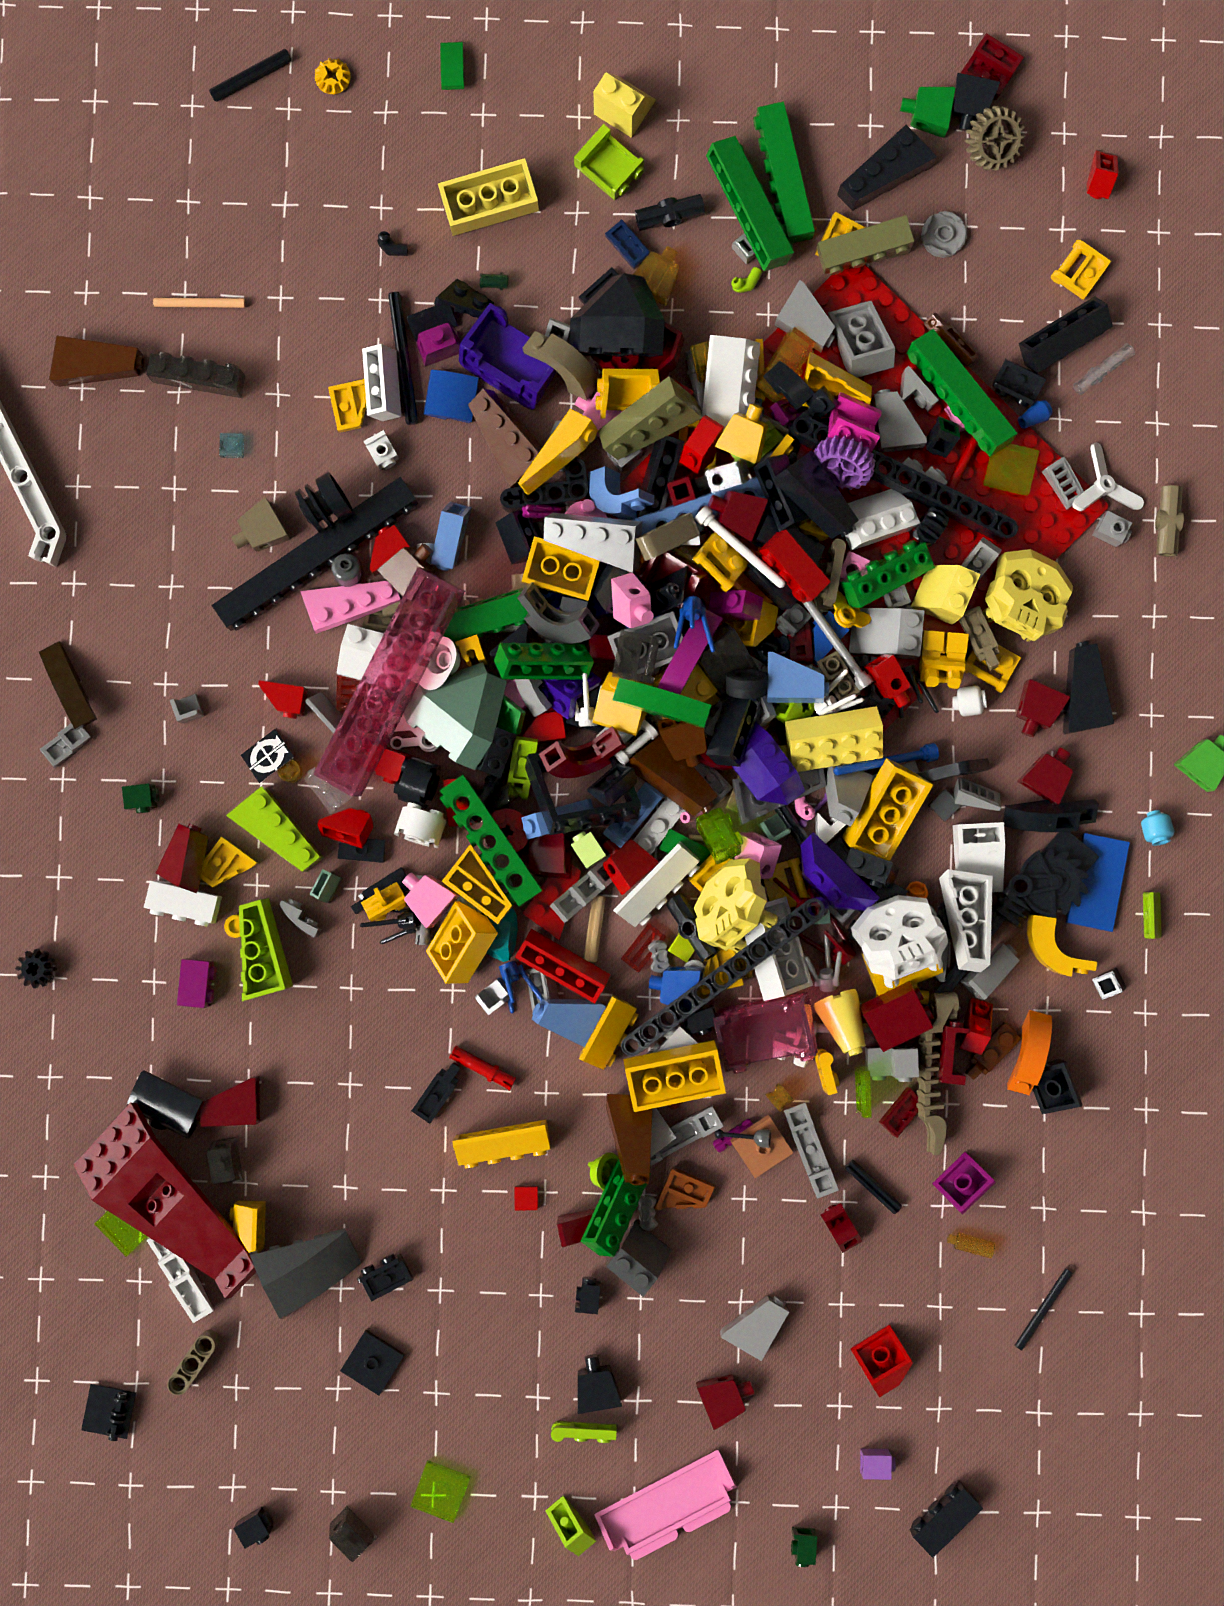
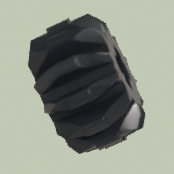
M935 507L929 508L919 520L920 524L914 528L912 536L919 543L925 542L927 547L932 546L947 527L949 517L940 509Z
M34 949L33 953L26 951L25 958L19 957L18 961L22 966H16L15 969L17 971L21 970L22 973L17 978H25L23 985L29 986L31 984L32 988H38L40 984L44 987L47 986V980L54 979L50 972L56 971L57 968L51 967L55 959H47L49 952L44 951L41 954L40 949ZM36 965H39V969L34 973L33 969Z

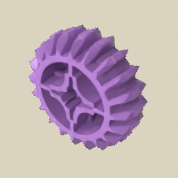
M837 435L833 438L827 437L826 440H821L814 450V454L834 484L842 490L844 487L852 490L853 487L859 489L861 485L866 486L874 473V454L869 452V447H863L862 442H855L854 438L850 440L845 435L843 438H839Z

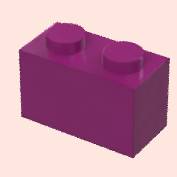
M747 590L711 592L708 610L722 617L724 622L760 620L763 597Z
M181 959L177 1006L209 1007V1004L214 999V989H211L212 980L216 978L217 972L214 961Z

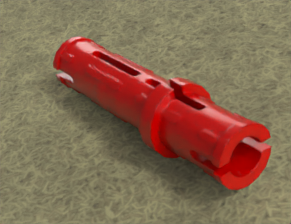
M457 1045L454 1047L452 1054H450L449 1059H453L486 1077V1081L490 1083L493 1081L508 1089V1091L511 1090L516 1081V1077L500 1070L498 1065L495 1064L493 1066Z

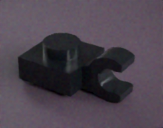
M823 385L805 402L809 407L800 416L805 415L812 418L816 414L821 419L839 402Z

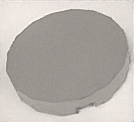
M947 211L930 216L922 227L921 240L923 246L936 257L946 258L955 255L966 241L967 231L963 224L964 222L956 214Z

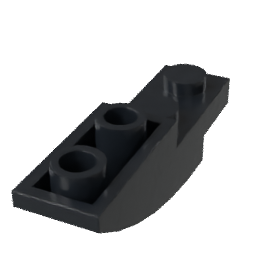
M1096 799L1052 805L1049 800L1005 805L1004 827L1033 832L1078 831L1079 825L1096 823L1099 803Z

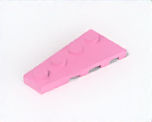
M388 581L356 584L351 587L339 586L300 591L316 634L376 613L391 604L401 601L398 591Z

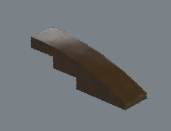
M60 641L39 651L51 683L74 729L78 730L97 720L88 702L89 699L80 684L81 680Z

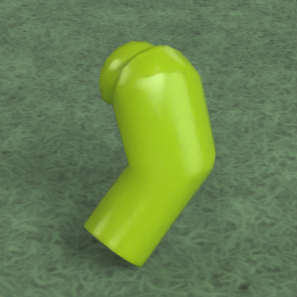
M753 267L747 278L735 277L731 282L733 290L737 293L752 291L763 272L759 268Z

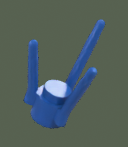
M686 597L683 599V608L679 609L680 617L674 648L677 649L679 646L684 619L689 620L690 628L694 629L695 621L701 617L710 650L715 652L706 618V608L702 607L699 597Z
M511 961L499 966L510 998L508 1000L510 1013H514L513 1003L515 1002L511 983L519 980L520 974L540 1002L544 999L526 974L523 965L517 966L516 961Z

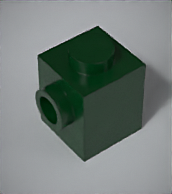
M155 785L122 786L125 810H136V813H148L150 808L157 807L159 791L155 788Z

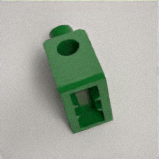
M919 87L915 99L902 98L900 112L912 114L911 127L945 138L949 128L955 87Z

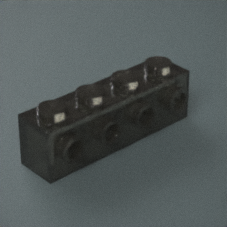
M166 352L150 353L146 374L153 383L242 398L246 377L241 369H239V366L226 363L225 366L206 359L203 362L194 361V358L189 356L176 358Z

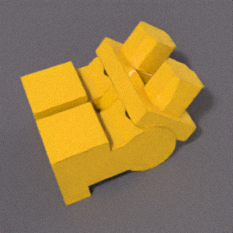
M924 630L922 632L919 659L920 681H925L927 687H936L939 683H947L949 688L958 689L962 683L965 671V655L967 653L969 634Z

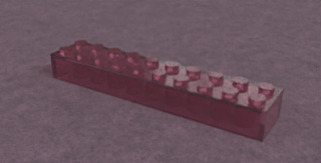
M417 567L313 775L351 797L362 796L464 596L465 590L426 569Z

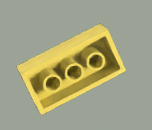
M525 158L438 183L453 236L539 211L537 196Z
M877 706L785 721L787 756L798 772L883 758V724Z

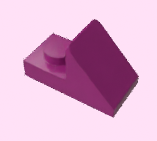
M783 399L770 407L772 410L771 416L774 420L780 422L782 426H790L808 407L801 406L795 410L787 399Z

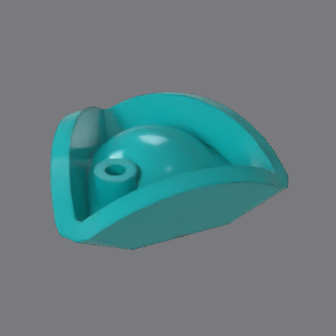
M513 908L509 910L500 924H497L488 917L498 934L486 954L502 962L511 959L516 946L518 923L516 912Z

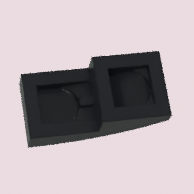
M781 361L777 362L763 376L777 394L781 392L795 410L799 409L815 394L803 379Z

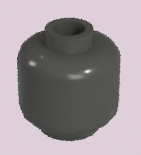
M338 555L332 563L331 570L338 584L344 587H351L361 580L363 570L359 560L354 555Z

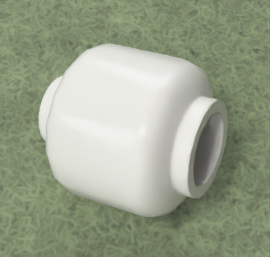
M978 685L959 688L957 696L953 697L954 710H959L963 717L982 714L984 708H987L985 690H981Z

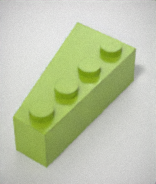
M261 786L226 815L302 872L309 871L324 858L266 787Z
M269 898L240 905L242 1001L293 987Z

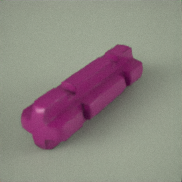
M528 504L522 507V515L525 518H545L551 513H561V507L556 505L535 506Z
M746 1119L741 1123V1126L737 1125L728 1132L740 1134L752 1126L753 1123L750 1119ZM723 1137L713 1141L715 1149L718 1152H722L727 1149L726 1146L733 1145L730 1141L732 1137Z

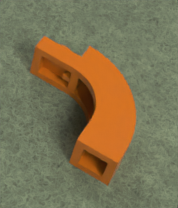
M1029 1010L1022 1025V1043L1019 1057L1007 1082V1090L1030 1095L1034 1085H1038L1050 1048L1052 1016Z

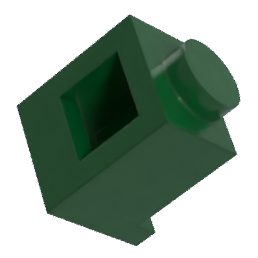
M792 1527L791 1532L794 1540L791 1541V1555L795 1556V1565L799 1567L816 1565L817 1534L815 1528Z

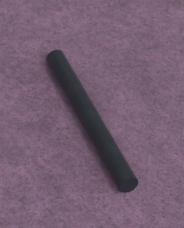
M1066 1268L1064 1269L1014 1346L1021 1351L1073 1275L1071 1271Z

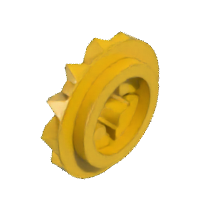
M328 58L324 62L320 61V65L315 69V82L324 93L339 94L350 83L351 75L349 68L339 58L337 60ZM327 70L331 71L332 73L336 72V77L338 81H336L333 78L328 79L329 76Z

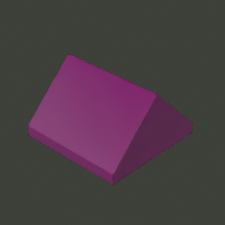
M964 1152L932 1184L963 1215L996 1182Z

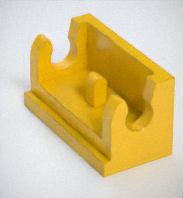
M477 635L455 642L456 647L469 667L472 666L470 657L474 659L475 655L480 663L488 664Z

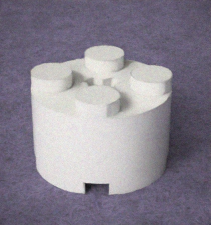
M408 802L407 807H402L394 834L398 837L400 833L405 834V840L429 847L430 843H434V848H438L446 820L440 811L430 809V812L421 810L420 805Z

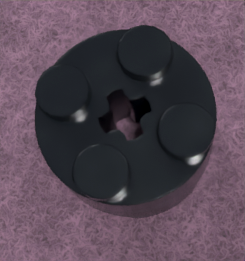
M417 757L405 758L401 767L403 772L401 780H398L394 786V793L398 794V800L414 803L426 809L429 806L425 804L426 801H432L440 780V776H437L436 773L437 770L441 771V766Z

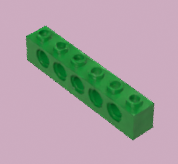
M462 775L442 788L440 792L443 795L439 798L447 809L450 807L456 814L453 818L458 826L466 828L469 833L466 837L471 845L479 847L482 852L479 857L486 867L488 865L492 866L495 871L492 876L499 886L504 884L508 892L505 895L511 904L517 903L518 906H521L542 892V888L467 778ZM462 797H467L470 801V805L466 810H460L457 806L458 800ZM479 816L483 820V825L475 830L471 827L470 822L473 817ZM489 835L494 836L496 839V845L491 849H487L483 844L484 838ZM504 854L508 856L509 864L505 868H500L496 860L498 856ZM513 874H519L522 877V884L519 887L515 888L509 882Z

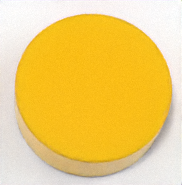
M232 915L225 921L224 929L230 937H241L239 915Z

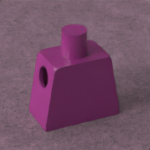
M445 323L419 333L417 348L424 366L426 367L458 355L461 340L457 330L450 323Z

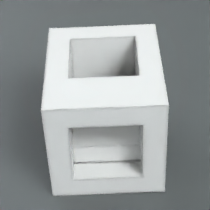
M384 430L364 441L379 470L382 468L389 469L396 464V461L399 459ZM381 448H386L383 454L378 453V450Z

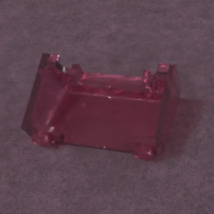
M808 992L789 994L766 1001L763 999L721 1008L713 1017L725 1072L742 1073L747 1070L746 1067L751 1063L794 1055L795 1058H800L802 1062L810 1061L818 1053Z

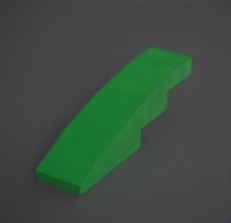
M619 678L612 701L678 722L683 721L700 728L705 727L711 708L710 704L623 678Z

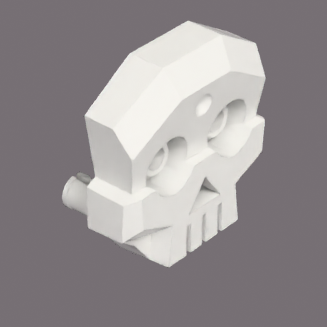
M894 896L871 907H867L851 927L852 935L862 947L864 959L871 973L883 975L884 984L888 988H893L892 981H894L896 987L899 984V978L927 967L932 971H937L936 964H938L939 970L943 967L941 956L948 944L947 934L940 919L932 915L927 898Z

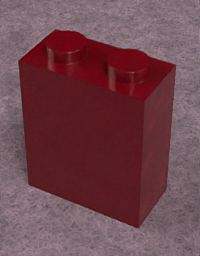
M910 981L860 1005L862 1013L883 1052L933 1029L930 1020L934 1017L928 1006L923 1007L921 1000L924 997L919 987L913 988Z

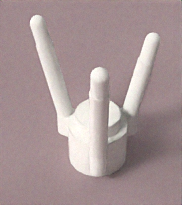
M847 669L829 685V693L848 673ZM855 694L840 701H837L832 695L824 696V703H814V709L819 716L833 714L859 704L864 699L853 700L857 697Z
M583 673L584 708H580L579 711L576 701L575 721H579V727L597 726V724L593 723L594 707H589L587 673Z

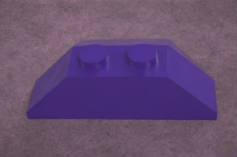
M755 722L741 766L732 767L757 800L788 805L805 792L798 771L772 736Z
M814 832L801 844L802 878L833 909L865 911L867 907H871L878 901L880 897Z

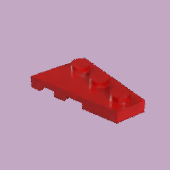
M571 864V879L548 877L541 887L543 891L532 899L522 914L560 940L565 923L550 905L579 880L581 871Z

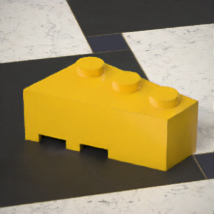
M810 352L803 380L814 393L824 385L835 399L842 392L870 405L871 385Z
M471 844L442 880L443 883L497 924H500L513 906Z

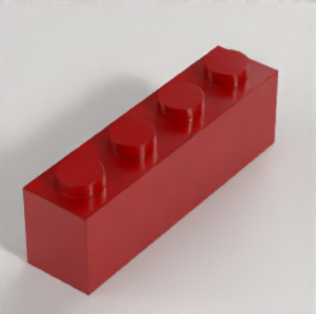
M533 929L530 930L515 956L516 959L594 1004L611 975Z

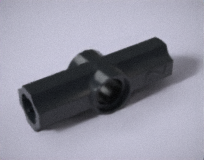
M701 194L678 200L675 197L661 200L657 205L635 210L639 231L662 225L663 227H673L680 224L683 220L705 215Z
M680 893L667 901L666 906L678 923L679 934L683 938L688 939L701 961L705 962L718 954L720 951L718 947L711 946L699 939L695 920L697 915L684 894ZM691 923L694 926V932L691 929Z

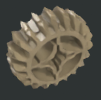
M992 106V109L985 108L983 114H976L977 122L970 121L973 128L972 130H966L967 134H970V138L964 141L970 144L966 151L972 153L969 158L972 161H976L975 164L977 166H983L985 170L992 169L997 171L999 167L1007 168V162L1015 163L1014 155H1021L1018 148L1025 146L1021 143V139L1026 137L1024 133H1021L1025 126L1024 124H1019L1021 118L1020 116H1015L1016 112L1014 110H1008L1004 106L1000 108L999 106ZM1001 120H1003L1007 125L1008 133L1004 132L1003 125H1001ZM982 144L987 145L989 157L985 154Z

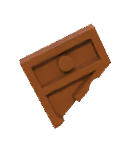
M672 1167L657 1200L655 1209L706 1208L715 1184Z

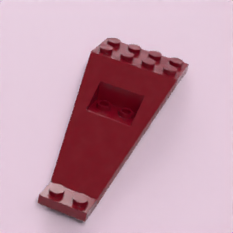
M130 1102L74 1164L83 1185L93 1202L213 1278L224 1298H232L256 1273L249 1252L235 1230L158 1141L138 1104Z

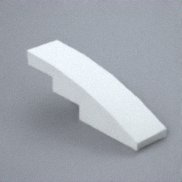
M148 1237L146 1241L159 1259L158 1264L170 1281L169 1287L191 1321L195 1323L213 1312L214 1309L192 1265Z

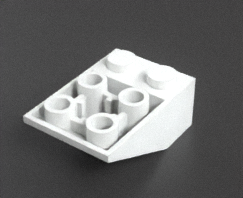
M1004 822L953 825L955 870L993 876L992 892H1003L1005 861Z

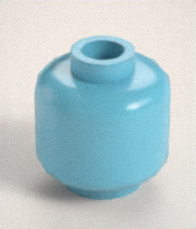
M1160 810L1147 813V817L1141 821L1144 838L1147 842L1152 843L1153 846L1167 844L1171 841L1170 838L1174 836L1175 831L1170 815L1161 813Z

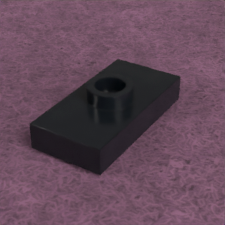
M367 839L363 848L339 841L337 859L384 863L386 840Z

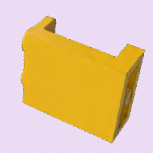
M603 369L602 378L597 380V391L600 393V396H596L595 407L596 410H600V418H606V410H625L660 383L658 369Z

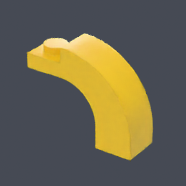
M1028 915V942L1033 954L1042 965L1055 973L1072 977L1073 968H1075V973L1088 974L1089 970L1096 971L1097 962L1071 958L1059 950L1054 936L1057 918Z

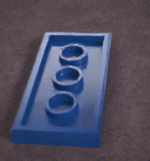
M1083 833L1081 842L1096 853L1099 858L1086 872L1089 877L1081 879L1086 885L1088 893L1079 892L1081 904L1077 907L1073 902L1071 903L1066 923L1113 932L1130 842Z

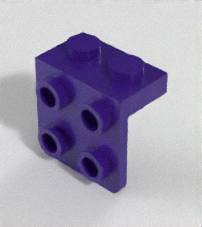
M590 671L587 679L588 692L601 684V678ZM541 679L543 683L538 688L551 703V708L567 720L574 717L576 701L579 697L583 696V679Z

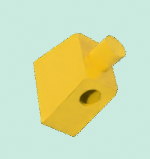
M750 403L746 415L740 412L735 413L715 447L754 464L760 462L768 429L766 423L759 421L763 408Z

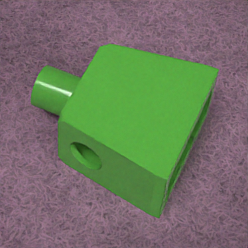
M1219 735L1214 742H1211L1209 739L1199 741L1173 764L1206 792L1215 791L1224 776L1223 735Z

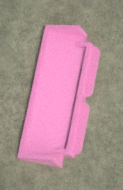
M716 1450L594 1515L609 1550L616 1551L624 1547L627 1555H630L634 1560H638L675 1541L678 1538V1529L683 1527L686 1532H692L728 1513L731 1510L730 1502L732 1500L727 1492L735 1489L737 1485L720 1451Z

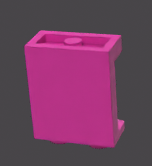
M840 392L836 399L839 403L830 411L828 437L833 438L837 435L839 438H843L845 435L847 439L851 440L854 438L855 442H862V446L869 447V452H872L880 439V434L875 432V425L881 416L882 410Z

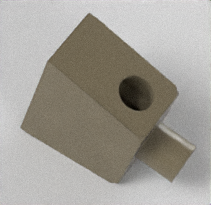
M266 497L237 520L242 531L231 537L238 549L250 543L256 552L291 539Z

